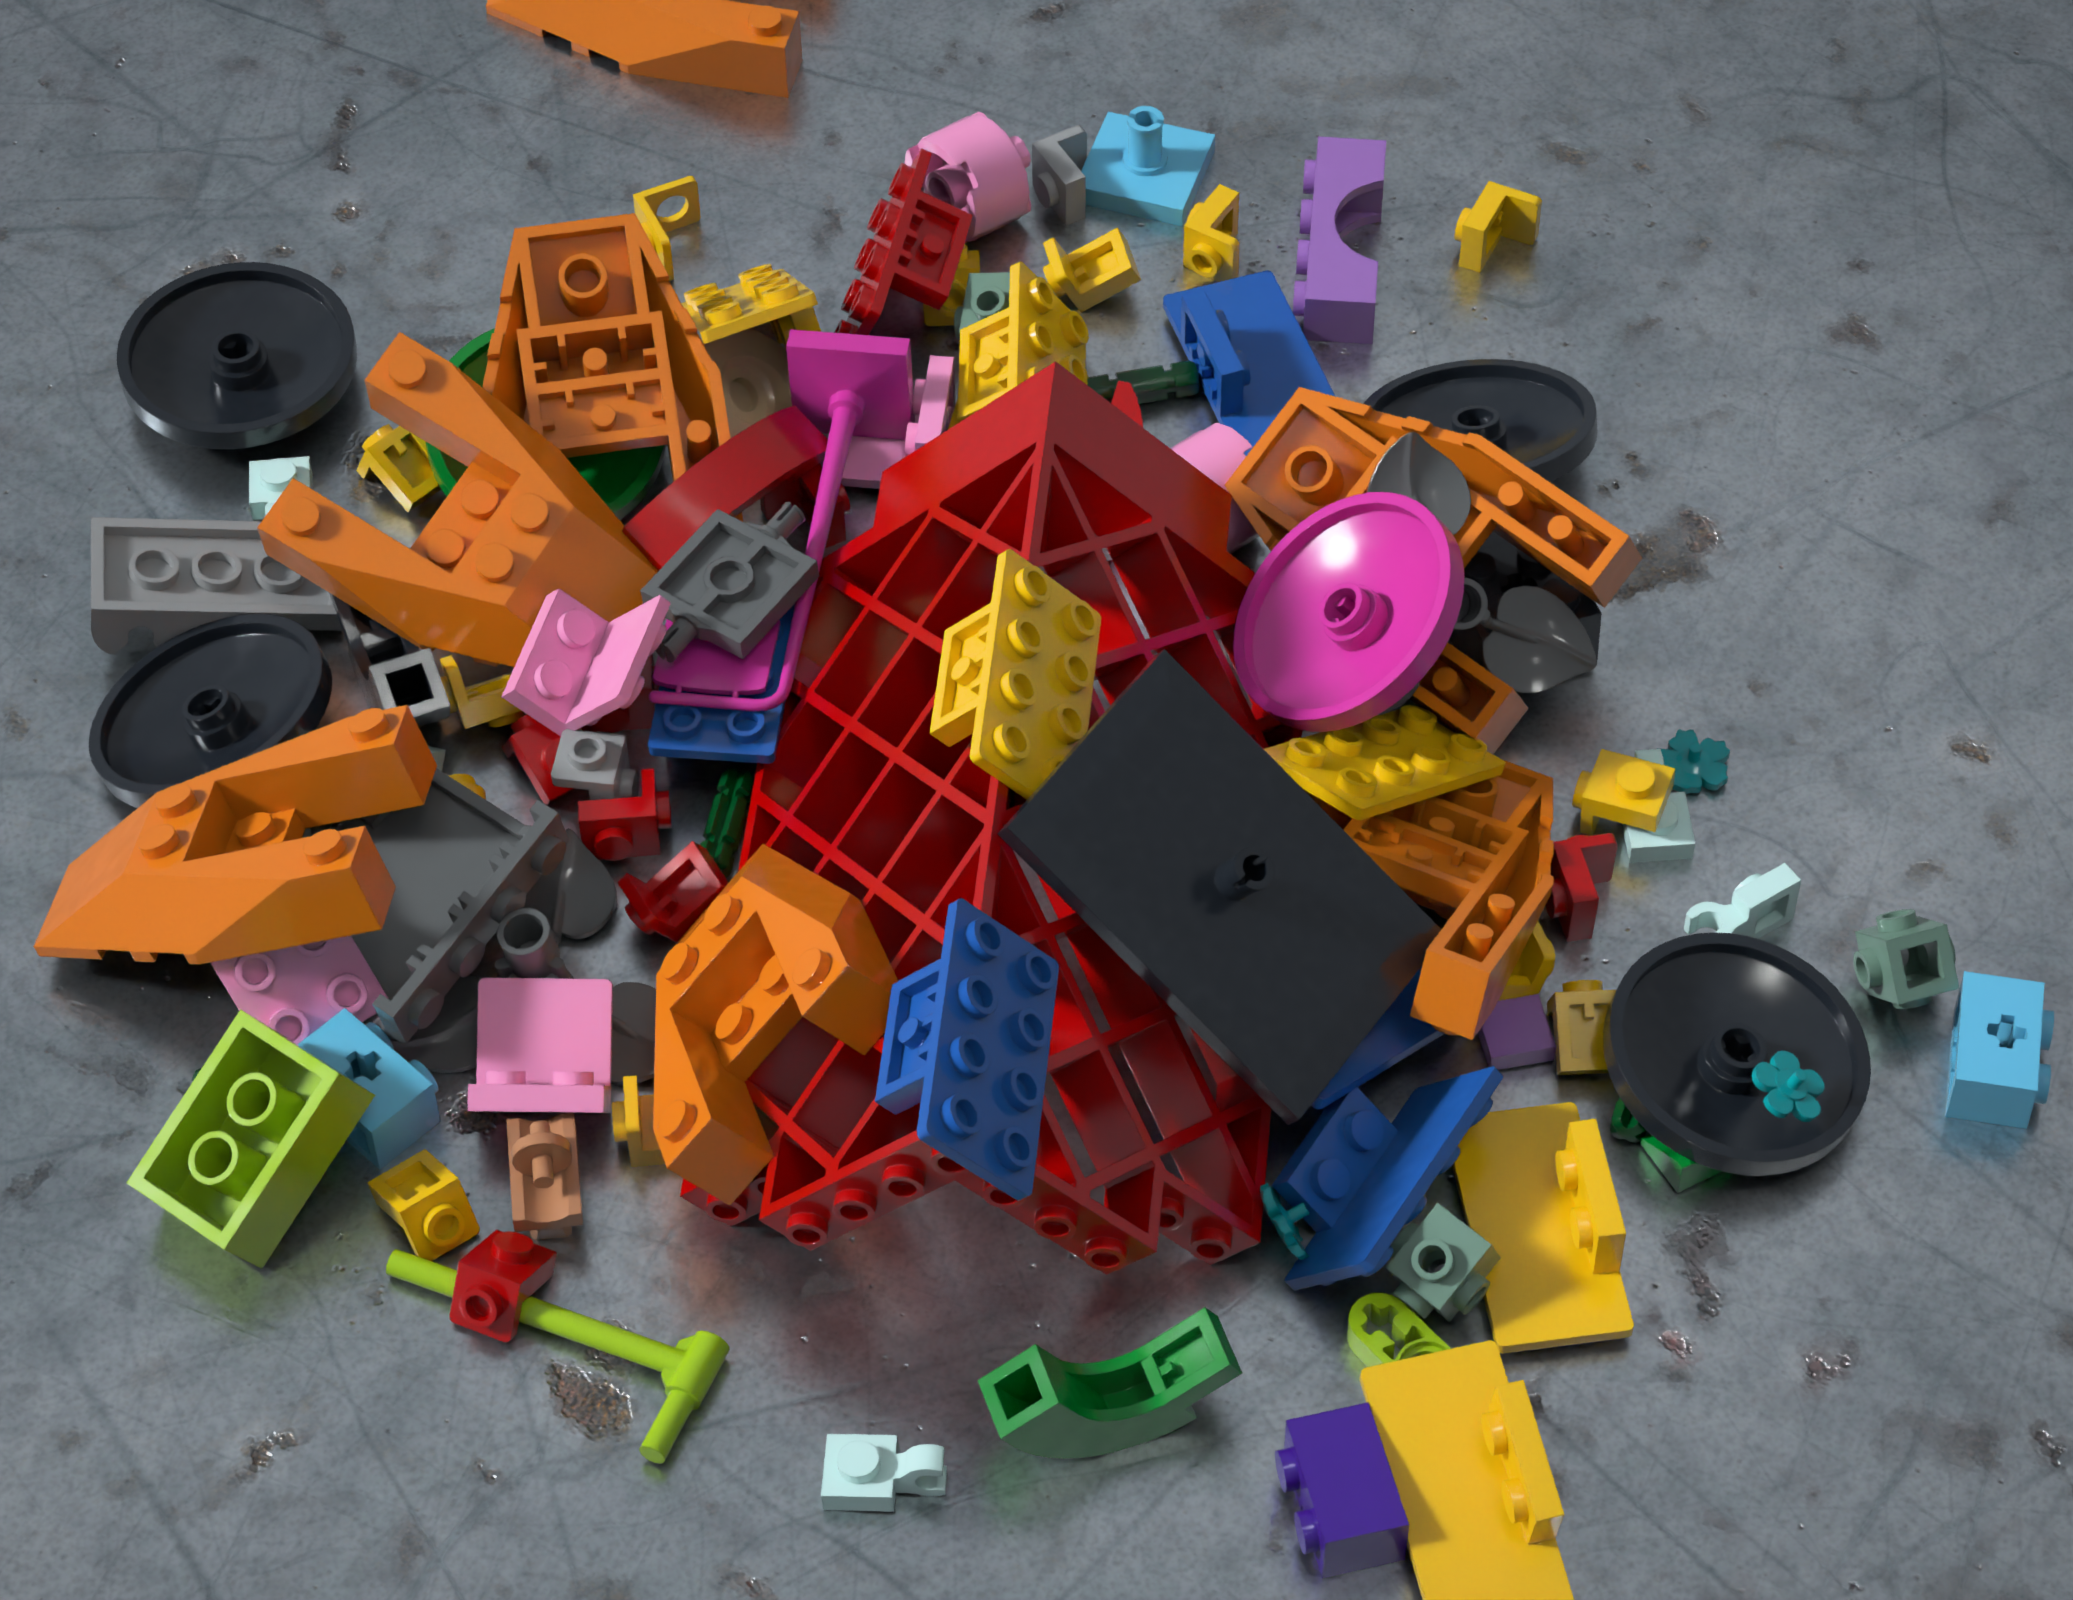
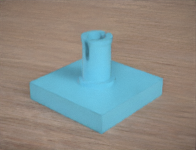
M1152 106L1136 107L1130 111L1129 116L1108 112L1081 170L1086 177V206L1183 227L1214 155L1215 134L1164 124L1162 112Z

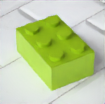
M240 1009L126 1183L223 1250L262 1269L375 1095L284 1035Z

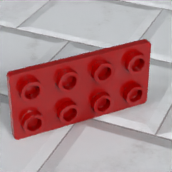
M921 148L911 166L901 163L888 191V195L892 196L891 200L887 201L880 198L867 226V230L875 233L873 240L867 238L854 266V270L862 273L860 280L855 278L852 281L841 306V310L849 315L847 321L840 320L834 333L869 335L883 311L890 288L939 311L947 300L973 215L921 191L931 160V152Z

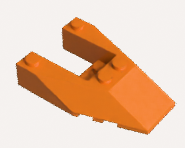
M488 0L485 5L488 15L540 37H544L546 31L571 41L573 51L588 57L591 56L592 51L618 61L621 71L633 75L789 98L803 61L799 11L728 0Z
M635 213L514 228L500 293V307L495 330L491 335L487 354L488 362L482 388L555 445L566 458L667 445L673 482L709 453L731 439L721 372L697 333V327L688 310L682 306L669 282V275ZM742 512L734 517L743 522Z
M401 332L397 334L364 380L371 409L468 467L411 548L406 547L294 478L257 527L265 553L417 647L421 649L430 648L432 652L435 649L469 656L473 658L474 662L495 667L499 664L515 667L546 595L561 589L606 621L611 622L643 604L640 590L658 572L622 532L624 524L555 445L454 364Z
M1302 387L1296 390L1224 485L1265 545L1272 551L1286 534L1313 513L1338 500L1367 493L1370 478L1384 453L1403 435L1416 432L1433 448L1453 461L1467 481L1471 497L1470 512L1464 525L1453 535L1460 548L1464 568L1490 534L1494 532L1605 608L1642 560V556L1629 535L1483 436L1470 432L1466 435L1433 426L1429 421L1410 416L1402 418L1373 410L1369 405ZM1448 642L1434 665L1421 679L1418 688L1410 698L1419 707L1435 714L1437 720L1457 734L1469 735L1474 740L1480 739L1487 745V751L1492 754L1497 751L1528 710V707L1514 688Z
M404 705L385 710L380 708L366 709L355 716L344 718L155 793L68 865L33 946L37 954L41 957L102 960L106 952L105 950L130 951L135 961L155 962L158 953L184 954L189 964H205L382 930L396 886L366 826L340 831L327 829L310 837H302L306 828L424 805L437 764L409 706Z
M1505 761L1502 775L1364 820H1355L1310 794L1309 796L1416 904L1432 909L1440 917L1448 920L1426 950L1410 1017L1431 1024L1433 1028L1441 1033L1460 1035L1473 1040L1494 1010L1551 895L1554 884V877L1551 876V862L1554 854V842L1551 840L1553 778Z
M764 844L760 846L682 935L677 944L668 952L661 968L656 974L653 1131L667 1169L729 1206L774 1157L745 1081L802 1017L865 1055L885 1033L892 984L898 982L861 900Z

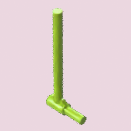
M395 1249L391 1253L386 1265V1274L451 1298L453 1297L457 1274L455 1269L399 1249ZM531 1296L522 1303L519 1319L521 1323L662 1372L661 1377L667 1398L639 1448V1452L643 1457L659 1464L664 1463L691 1411L700 1407L730 1350L725 1340L709 1331H697L695 1335L679 1340L676 1347Z

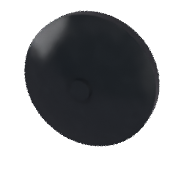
M238 262L211 266L181 276L166 284L149 296L134 311L121 333L117 348L119 377L124 395L133 412L151 429L165 437L187 445L211 449H239L264 445L284 439L309 427L330 411L341 399L353 378L357 362V344L352 320L346 306L336 293L320 280L302 271L282 265L260 262Z
M1475 359L1430 366L1408 373L1387 383L1375 391L1363 403L1379 412L1402 418L1410 416L1431 422L1433 426L1466 435L1469 432L1481 435L1549 482L1566 475L1580 465L1589 456L1597 440L1596 404L1587 388L1561 371L1523 361Z
M246 614L218 619L192 628L148 653L134 664L112 687L98 708L90 729L89 754L91 761L111 793L122 802L138 808L155 793L170 786L314 731L325 714L332 692L333 679L329 662L314 636L299 623L285 617L268 614Z
M1711 932L1682 936L1667 941L1641 956L1630 967L1622 978L1605 1016L1603 1028L1605 1062L1612 1083L1624 1105L1634 1118L1662 1144L1676 1153L1712 1169L1741 1175L1764 1176L1782 1174L1806 1167L1826 1156L1844 1139L1859 1116L1867 1098L1871 1077L1868 1044L1860 1022L1847 1000L1812 965L1795 954L1760 939L1738 934ZM1778 1051H1788L1798 1058L1800 1069H1810L1817 1072L1825 1086L1823 1093L1815 1098L1821 1106L1820 1114L1811 1122H1802L1795 1118L1792 1113L1785 1118H1778L1771 1114L1763 1103L1764 1097L1768 1093L1759 1090L1752 1081V1071L1758 1063H1770V1059Z

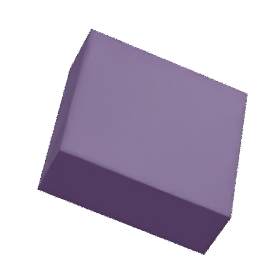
M1539 994L1498 1001L1494 1010L1478 1032L1488 1067L1495 1066L1497 1070L1553 1061L1555 1059L1556 1045Z

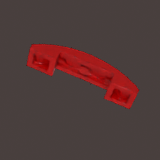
M795 405L779 410L744 429L688 469L623 527L622 532L659 571L717 509L735 517L785 480L792 484L824 461L828 439Z

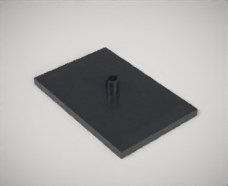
M1165 649L1149 661L997 833L1288 1125L1300 1120L1421 968L1427 948L1441 931V928Z

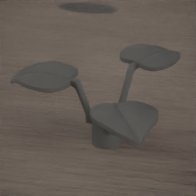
M1416 432L1403 435L1389 447L1376 465L1367 488V493H1397L1418 501L1438 517L1453 535L1464 525L1470 512V490L1462 472L1453 461L1433 448ZM1464 578L1462 605L1453 630L1469 629L1479 623L1485 628L1491 629L1492 631L1485 638L1482 646V658L1485 667L1489 672L1514 688L1516 692L1535 693L1548 690L1572 677L1591 671L1597 666L1595 651L1585 628L1573 611L1556 595L1533 586L1511 588L1499 598L1495 619L1490 616V612L1487 609V595L1482 586L1472 579ZM1420 681L1398 702L1376 716L1393 711L1403 705L1412 697Z
M569 828L565 830L569 842L566 844V852L561 863L551 874L547 876L541 875L526 894L524 907L507 914L498 926L497 939L504 957L495 962V968L498 972L497 978H509L513 973L519 978H546L553 973L559 979H574L566 968L564 961L560 958L558 944L561 941V936L563 935L571 939L589 937L599 931L609 921L615 910L617 891L613 878L607 868L587 849L577 834ZM472 974L464 978L460 977L444 996L442 1009L436 1019L428 1027L418 1029L407 1044L390 1040L394 1050L407 1062L413 1059L421 1062L430 1072L457 1073L476 1068L478 982L480 979ZM623 982L613 987L611 1084L623 1085L624 1076L637 1075L638 1083L654 1077L656 989L639 982Z

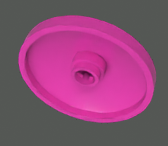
M1368 492L1338 500L1313 513L1294 527L1273 548L1256 571L1243 597L1236 619L1233 641L1234 661L1240 682L1252 700L1276 720L1289 727L1310 732H1328L1351 727L1369 720L1391 707L1411 691L1426 675L1442 653L1455 627L1462 605L1465 577L1463 559L1456 539L1449 528L1418 501L1390 492Z

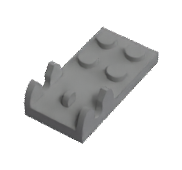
M91 517V634L96 645L108 654L115 655L128 643L130 630L136 627L151 629L153 631V643L158 647L175 636L197 626L222 618L246 614H268L285 617L299 623L307 630L342 631L329 592L265 553L257 528L261 521Z

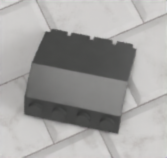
M436 768L424 805L336 822L329 827V829L340 831L366 826L396 886L382 930L351 935L388 997L386 998L382 994L377 997L372 1004L377 1013L362 1022L364 1025L368 1022H373L385 1032L390 1040L407 1044L418 1029L428 1027L436 1019L442 1009L444 996L460 977L464 978L470 975L481 962L485 953V945L496 933L502 919L510 912L523 908L526 894L541 875L547 876L551 874L561 863L569 838L557 811L537 800L529 809L535 823L532 826L525 825Z

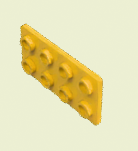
M1022 261L1010 266L1009 308L960 329L957 419L960 422L1055 361L1088 385L1085 363L1086 343L1089 340V333L1085 321L1078 312L1071 311L1054 294L1050 284L1043 277H1037Z
M771 264L760 265L738 274L741 283L724 289H718L717 283H710L691 289L683 294L686 302L681 304L688 310L697 327V333L704 344L767 322L771 323L778 343H783L785 348L790 329L821 332L813 306L818 304L815 293L785 270H773Z
M1007 549L999 554L991 603L949 627L944 632L930 735L946 746L951 747L973 734L970 749L971 761L1027 800L1088 732L1101 626L1100 614L1087 602L1079 599L1046 575L1040 568L1032 565L1012 549Z
M1406 705L1383 715L1374 716L1351 727L1319 732L1302 738H1293L1288 742L1264 749L1308 795L1316 796L1355 820H1364L1502 775L1506 763L1504 760L1488 752L1487 745L1480 739L1474 740L1469 735L1457 734L1437 723L1435 714L1427 709L1413 705Z
M1572 1102L1488 1112L1482 1120L1468 1129L1458 1144L1460 1154L1452 1167L1466 1225L1492 1244L1501 1257L1485 1277L1490 1281V1286L1483 1296L1493 1339L1498 1346L1499 1352L1504 1354L1630 1337L1633 1333L1634 1323L1620 1273L1626 1230L1597 1120H1580L1577 1106Z
M1488 1340L1362 1369L1359 1379L1366 1403L1369 1402L1409 1522L1407 1547L1422 1600H1574L1556 1541L1557 1533L1565 1515L1524 1380L1508 1382L1496 1342Z

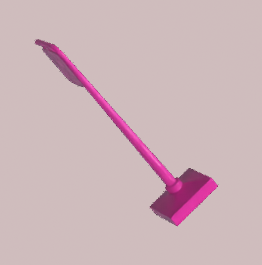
M790 329L786 349L792 406L795 405L822 434H829L805 555L817 560L818 571H820L852 436L906 440L908 422L915 423L910 338ZM817 580L795 602L780 683L777 691L772 696L764 699L738 698V695L761 694L766 691L780 629V620L744 659L709 641L699 638L693 639L677 656L674 662H667V658L662 659L658 655L652 677L653 682L656 685L676 690L675 692L652 691L649 694V700L652 703L752 712L768 711L778 707L787 699L791 691ZM668 619L666 620L665 624L666 631L673 624V622ZM682 691L732 695V697L682 693Z

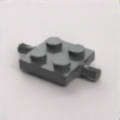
M785 502L782 508L766 525L742 522L717 509L640 590L643 604L658 595H661L671 603L665 618L672 621L673 624L666 631L664 639L655 650L662 659L667 658V662H674L693 639L698 638L709 641L741 659H744L819 577L817 560L792 548L786 541L789 535L805 521V516L801 509L796 505L792 507L790 502Z

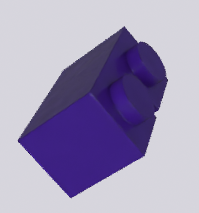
M1369 1402L1286 1420L1284 1449L1275 1451L1277 1474L1285 1493L1295 1491L1301 1510L1294 1512L1295 1529L1299 1545L1303 1554H1315L1322 1579L1405 1560L1409 1522Z

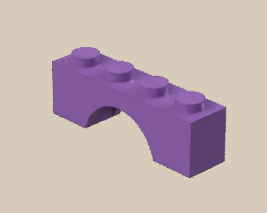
M1318 136L1316 160L1305 159L1303 194H1313V200L1302 199L1299 233L1310 234V240L1298 239L1296 274L1307 275L1306 281H1295L1294 316H1304L1303 333L1309 341L1373 344L1378 261L1355 252L1343 242L1342 238L1357 228L1381 222L1386 140Z

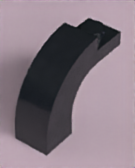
M329 593L348 645V655L369 709L380 708L385 710L408 705L418 727L447 719L450 715L451 705L431 649L427 648L420 651L416 645Z

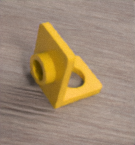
M687 176L633 194L635 214L668 273L669 281L674 280L671 244L666 232L696 223L701 218L698 184L693 176ZM672 196L685 197L684 206L676 214L669 217L657 215L659 205L667 198Z

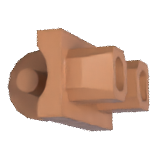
M574 1112L561 1113L551 1119L542 1121H529L521 1118L506 1119L514 1231H530L531 1238L534 1240L570 1236L572 1234V1226L583 1225Z

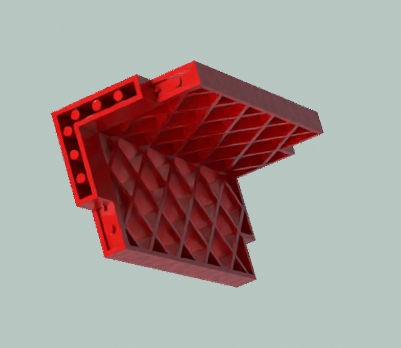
M1056 361L882 471L873 527L822 559L791 691L785 703L776 758L770 764L757 763L738 871L764 844L860 899L898 981L941 959L948 905L960 898L966 900L1056 960L1059 965L1046 1075L1051 1074L1097 1172L1084 1177L1044 1094L1032 1194L1019 1201L918 1138L917 1124L920 1103L895 1115L875 1102L885 1033L863 1055L802 1017L745 1081L774 1157L730 1206L683 1178L680 1197L704 1210L709 1217L716 1221L733 1226L760 1212L759 1221L786 1236L793 1244L812 1251L956 1181L982 1197L988 1204L1000 1208L1035 1230L1038 1235L1050 1239L1085 1261L1088 1266L1106 1275L1156 1253L1159 1233L1209 1265L1225 1260L1238 1252L1260 1243L1263 1214L1260 1186L1265 1184L1271 1107L1189 1026L1217 1084L1215 1101L1175 1019L1179 1015L1038 875L1058 917V920L1050 923L1047 922L1013 849L997 834L1027 800L971 761L970 749L973 734L951 747L946 746L930 735L944 632L949 627L991 603L997 557L1007 549H1012L1032 565L1040 568L1046 575L1079 599L1087 602L1100 614L1101 626L1094 681H1099L1110 706L1149 661L1165 649L1263 749L1288 742L1293 738H1302L1303 730H1298L1279 722L1248 695L1252 703L1251 711L1217 641L1221 639L1236 670L1233 651L1234 629L1241 602L1255 572L1227 552L1232 495ZM1109 560H1113L1150 637L1149 639L1144 638L1108 564ZM1094 687L1088 730L1105 712ZM1067 936L1109 1023L1110 1030L1100 1033L1057 940ZM1119 1044L1164 1138L1163 1140L1155 1144L1153 1143L1108 1048ZM1168 1152L1171 1153L1184 1181L1166 1170L1160 1156ZM1101 1185L1105 1187L1104 1206L1090 1197L1091 1190Z

